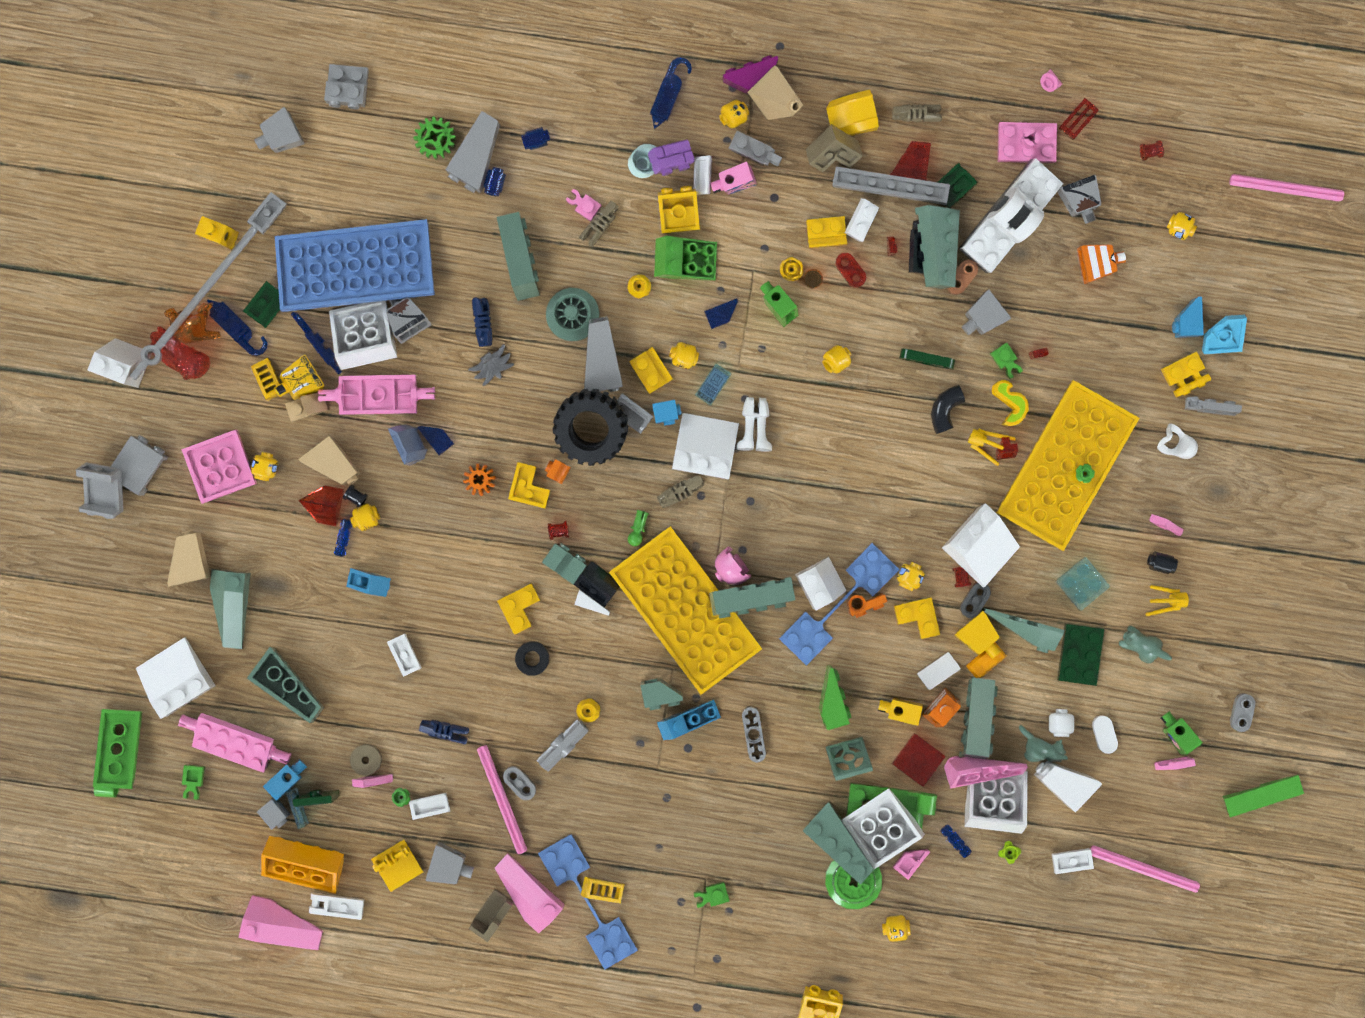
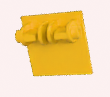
M404 839L371 859L374 864L372 866L374 871L379 872L390 892L423 873L422 868Z

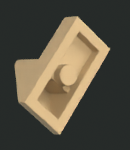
M318 393L301 396L298 400L285 403L290 421L295 422L329 411L326 401L319 402L318 396L324 395Z

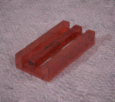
M1084 98L1059 129L1063 130L1064 134L1069 135L1071 140H1074L1099 109ZM1085 104L1087 106L1085 110L1078 116V118L1072 123V125L1069 128H1067L1066 125L1068 124V122ZM1091 109L1093 112H1092V113L1089 115V117L1082 123V125L1076 130V132L1073 133V132H1072V129L1078 124V122L1084 117V115Z

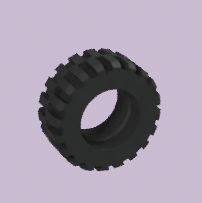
M593 388L592 391L582 389L581 392L578 393L576 391L563 401L554 417L552 429L553 434L556 436L554 439L556 445L559 444L561 446L559 450L562 454L565 452L568 454V459L572 461L574 458L578 460L577 464L583 465L584 462H588V466H594L596 462L603 464L607 459L611 460L615 457L616 453H619L625 442L629 426L627 425L628 417L624 414L625 409L623 405L619 406L618 399L615 396L611 398L608 396V392L600 393L599 389ZM584 411L598 413L608 424V435L600 442L584 441L576 434L573 428L574 418Z

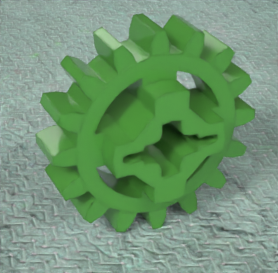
M433 116L430 122L425 118V124L419 123L420 130L415 129V132L418 134V136L413 137L418 142L415 146L416 148H421L419 152L422 155L426 152L428 159L431 155H433L435 160H437L438 155L445 158V152L451 153L449 147H455L452 141L456 140V137L451 135L455 131L453 128H449V122L443 124V118L437 121L435 116ZM433 126H438L443 129L438 130L435 129ZM433 135L437 136V141L435 142L433 141ZM447 139L446 144H445L444 146H442L444 140ZM430 146H431V147L436 148V150H430V149H428V148H426V147H430Z

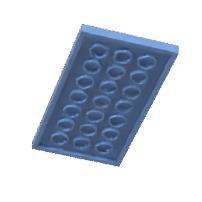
M427 219L274 236L281 312L435 295Z

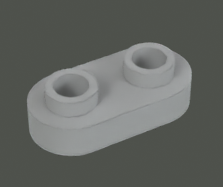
M1242 693L1237 695L1234 700L1230 725L1236 731L1245 732L1251 726L1255 709V700L1251 695ZM1247 700L1248 706L1244 707L1243 703ZM1241 719L1244 720V724L1242 726H1240L1239 721Z
M508 767L503 774L504 782L522 800L532 799L536 793L535 784L519 767ZM510 773H516L517 778L512 779ZM528 786L530 792H524L523 787Z

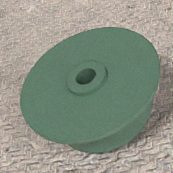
M566 288L557 292L550 299L546 309V320L549 328L557 337L566 341H579L588 337L589 320L599 318L597 302L588 292L579 288Z

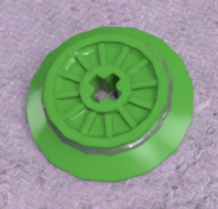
M833 860L826 871L825 885L829 896L836 904L846 909H861L869 906L877 899L882 889V874L879 867L861 885L858 883L855 886L854 884H849L852 876Z

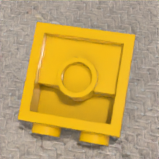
M682 186L677 191H673V188H663L661 192H658L662 233L700 230L696 189H692V186Z
M817 985L805 986L798 1018H839L843 1006V995L834 989L824 991Z

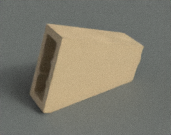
M328 436L299 458L301 463L342 485L347 483L348 485L353 484L358 480L357 476L360 474L359 470L332 436Z
M194 530L182 532L183 536L176 537L167 582L168 587L211 577L201 533H194Z

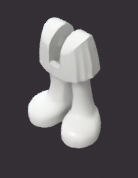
M747 397L742 411V415L745 416V435L737 443L736 449L741 451H751L754 449V420L757 419L756 451H772V444L767 441L765 431L766 417H769L767 399L759 398L758 412L755 413L754 397Z

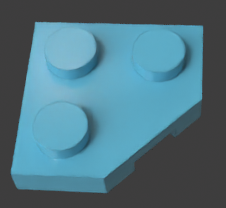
M1245 314L1225 316L1204 334L1202 352L1204 354L1242 352L1247 323Z

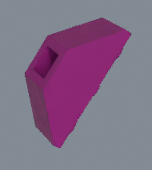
M772 55L762 58L760 62H748L743 65V68L737 70L736 68L728 69L723 74V83L748 95L747 92L774 65L777 66L778 56L772 57Z

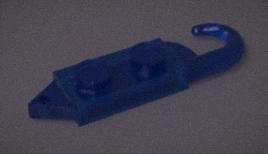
M675 58L668 67L650 111L654 129L665 121L668 122L681 90L682 81L674 74L677 66L682 63L687 66L688 74L692 71L691 63L686 58Z
M207 300L210 310L209 316L247 353L252 356H259L266 351L268 344L264 336L261 337L263 345L260 349H254L248 343L252 337L251 328L225 302L222 301L220 303Z
M292 312L291 316L304 331L305 337L327 365L331 366L338 375L342 373L337 365L334 351L330 347L326 348L323 344L324 338L319 332H313L298 313Z

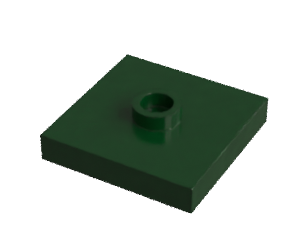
M312 790L310 793H301L293 799V806L300 807L332 803L340 796L339 790Z

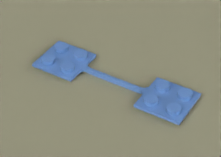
M871 543L846 569L855 579L856 584L821 621H815L805 611L779 639L807 666L833 639L823 628V623L858 587H863L873 597L900 569Z
M572 834L542 850L538 855L556 886L568 880H573L581 892L582 887L577 880V876L590 868ZM584 897L599 924L598 929L586 935V938L604 970L638 951L620 918L618 917L606 924L602 923L589 899Z

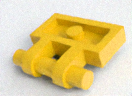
M1197 351L1161 369L1169 386L1177 384L1178 389L1173 391L1176 398L1181 395L1186 396L1190 394L1191 390L1197 387L1201 388L1206 385L1205 383L1211 381L1209 374L1201 376L1199 371L1205 369V366ZM1192 375L1194 381L1186 384L1184 379Z

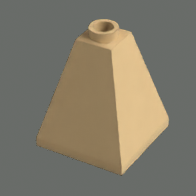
M775 65L747 92L768 120L791 117L803 106L792 87Z

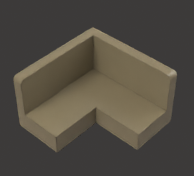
M832 124L806 148L809 164L821 172H824L836 160L851 168L863 156L859 141Z
M495 889L473 919L469 930L488 942L512 907L513 901Z

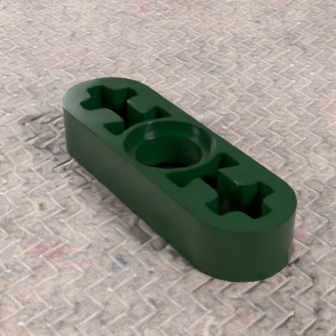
M904 348L901 349L899 359L954 370L955 359Z

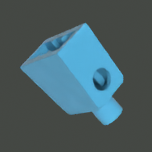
M300 759L292 766L286 764L263 786L264 789L275 800L281 799L302 778L299 774L307 766ZM287 773L292 777L289 781L285 779Z

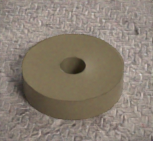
M371 744L358 746L350 756L352 769L357 774L363 776L375 773L382 763L380 751ZM363 757H368L369 762L365 763Z

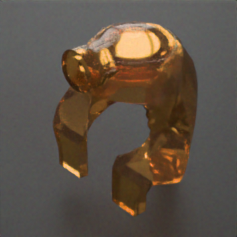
M203 303L197 310L198 314H190L173 334V337L183 343H195L220 338L221 334L219 331L206 330L208 313L213 307L212 304ZM170 308L164 312V315L169 318L171 325L182 311L176 312L175 308Z

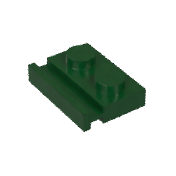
M960 163L956 164L937 182L950 184L947 205H945L950 209L978 183L960 166Z
M265 281L243 312L266 328L280 311L279 290Z

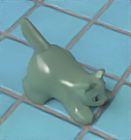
M1131 625L1127 627L1128 632H1125L1123 635L1124 640L1119 641V646L1137 652L1141 661L1145 663H1153L1158 657L1164 660L1172 659L1167 652L1162 650L1163 642L1156 636H1145Z
M1019 726L1021 733L1028 739L1024 754L1026 760L1029 762H1038L1047 759L1049 762L1068 760V757L1065 755L1066 751L1062 744V739L1056 741L1055 744H1049L1040 738L1034 737L1024 726Z

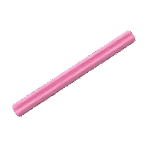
M1233 174L1229 181V184L1233 186L1341 201L1344 198L1343 190Z
M483 745L477 749V752L517 854H522L527 851L526 844L488 747Z
M1094 845L1090 848L1093 857L1195 893L1199 890L1200 884L1191 879Z

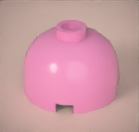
M728 546L715 560V568L717 570L715 575L720 582L725 581L729 585H740L748 580L751 574H746L749 571L738 554L733 555L731 553L733 549Z

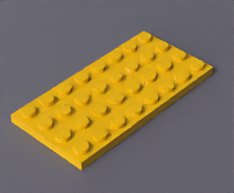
M1072 380L996 513L1059 550L1064 551L1140 418ZM1088 464L1094 470V478L1089 483L1077 480L1076 469L1078 466Z
M671 526L609 572L700 695L762 650L761 646L735 612L730 613L731 617L719 619V615L713 616L709 593L719 590Z

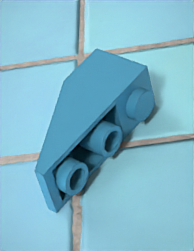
M711 700L657 722L663 740H671L721 718L715 701Z

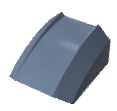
M405 424L388 429L404 465L410 466L424 460L428 449L423 445L417 431L418 428Z

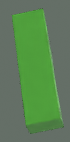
M1294 775L1260 784L1259 787L1225 795L1223 799L1228 815L1231 818L1302 795L1304 791L1299 775Z

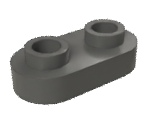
M975 583L960 605L962 615L974 618L980 613L991 594L988 585L983 588L979 583ZM979 588L983 590V593L980 596L977 595V590ZM971 604L973 607L972 611L968 612L966 609L967 605Z

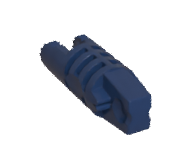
M474 297L472 299L473 317H475L474 326L476 328L475 333L479 347L491 346L492 328L490 326H492V323L490 322L491 317H489L488 299Z
M422 720L419 731L429 734L431 737L467 744L468 738L458 734H468L469 728L438 720Z

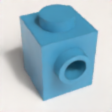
M675 400L652 404L656 424L664 423V426L673 425L675 420H678V415H681L680 404H676Z

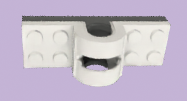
M1036 158L1030 159L958 249L974 261L985 273H991L1015 243L1025 240L1039 226L1044 217L1043 208L1063 183Z

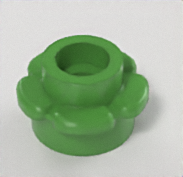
M1088 464L1078 466L1076 469L1077 480L1089 483L1095 475L1094 470L1091 469L1092 467Z
M397 788L392 794L393 803L398 807L407 805L410 802L409 791Z

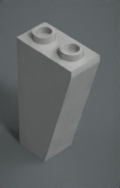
M481 111L445 169L449 174L448 178L456 183L461 181L466 184L464 187L472 193L475 191L481 193L483 190L500 128L498 120Z
M608 316L591 319L588 324L584 389L592 391L594 388L599 389V392L604 390L609 392L617 391L623 385Z

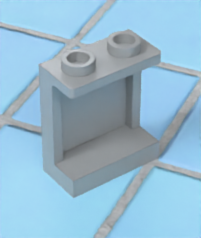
M141 435L138 437L130 436L111 467L121 469L122 485L137 495L144 496L148 490L146 486L162 461L167 460L168 456L164 454L165 451L160 447L149 445V440Z
M88 462L76 469V476L83 478L84 504L79 507V512L87 513V515L103 516L106 519H113L123 512L121 469Z

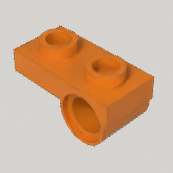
M554 459L553 462L549 461L545 468L546 476L562 484L571 467Z
M853 594L847 600V609L851 616L855 615L858 618L867 614L866 610L873 608L875 611L883 608V603L888 601L885 594L866 601L862 596ZM855 598L861 600V606L857 609H854L851 605L852 600Z

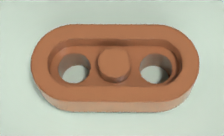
M965 260L956 269V281L960 283V287L947 288L949 293L959 295L967 288L978 273L977 264L972 260ZM966 266H970L972 268V271L967 272L965 269Z

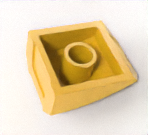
M870 89L832 100L826 108L830 125H834L850 136L875 131L879 127L873 95Z

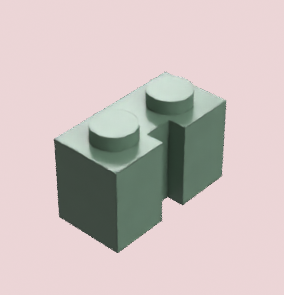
M555 543L542 563L574 585L587 567L584 563L586 560L578 554L574 556L569 553L570 548L563 543H560V545Z

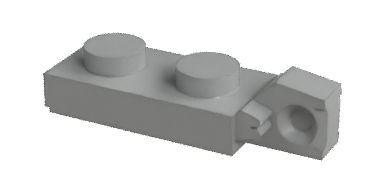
M736 131L728 148L762 166L763 164L768 166L769 163L779 166L782 157L774 154L775 149L739 131Z
M1197 396L1185 399L1186 410L1230 416L1239 414L1242 411V405H1236V402L1233 401L1216 403L1217 400L1205 399L1203 401Z

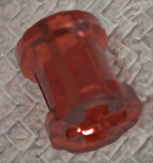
M1161 140L1156 141L1154 144H1140V156L1143 161L1151 157L1158 156L1162 158L1164 156V147Z
M567 521L554 525L548 523L550 540L563 536L569 538Z
M963 567L952 568L956 578L955 587L972 585V582L969 581V575Z

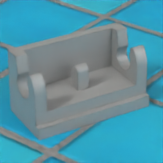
M623 393L618 398L619 406L623 405L625 409L624 414L628 417L627 424L641 434L653 419V416Z

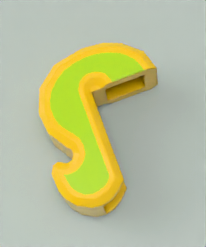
M1000 380L993 384L992 394L1013 409L1001 425L1006 427L1017 425L1026 417L1029 410L1028 400L1021 393L1010 392V388L1013 387L1012 383L1007 380Z

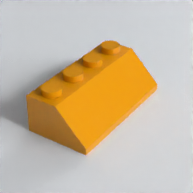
M269 836L261 854V876L336 894L343 868L344 854L335 850L322 849L318 846L305 845L298 841L293 842L281 837Z

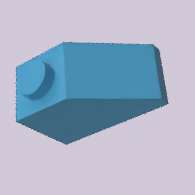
M1202 297L1192 299L1174 319L1172 332L1175 333V338L1204 335Z
M350 568L346 587L366 594L386 597L391 578Z

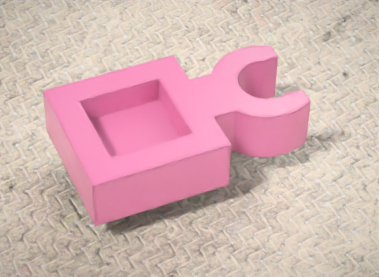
M573 189L572 193L576 195V199L570 200L567 197L566 201L570 205H577L575 211L591 222L602 205L588 195H585L582 199L579 192Z

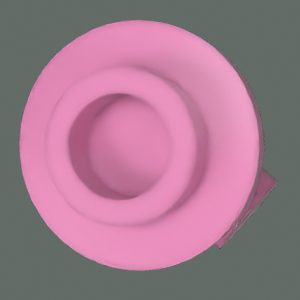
M1051 69L1040 80L1042 88L1048 92H1052L1062 85Z

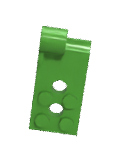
M101 710L93 779L94 795L96 797L116 798L119 788L133 789L142 719L141 711ZM119 724L124 726V732L121 735H117L115 732V728ZM119 743L122 746V752L116 755L113 752V747Z
M850 783L846 816L862 807L864 800L874 799L889 789V787ZM890 788L914 817L921 829L923 816L935 815L936 794Z

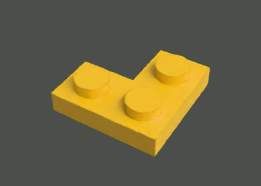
M517 462L508 499L546 509L550 490L532 486L537 467Z
M532 583L497 601L514 635L532 626L524 611V608L540 601Z
M932 597L894 605L898 625L917 621L921 639L940 635Z

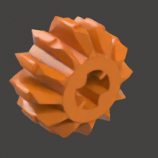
M479 463L476 464V470L470 466L469 470L472 473H464L469 479L463 480V483H470L466 490L473 488L472 495H475L479 490V495L483 496V489L490 493L488 485L495 487V484L490 483V480H496V476H489L493 473V469L486 472L487 465L484 464L481 469ZM477 475L484 477V480H482L484 481L483 484L475 482Z

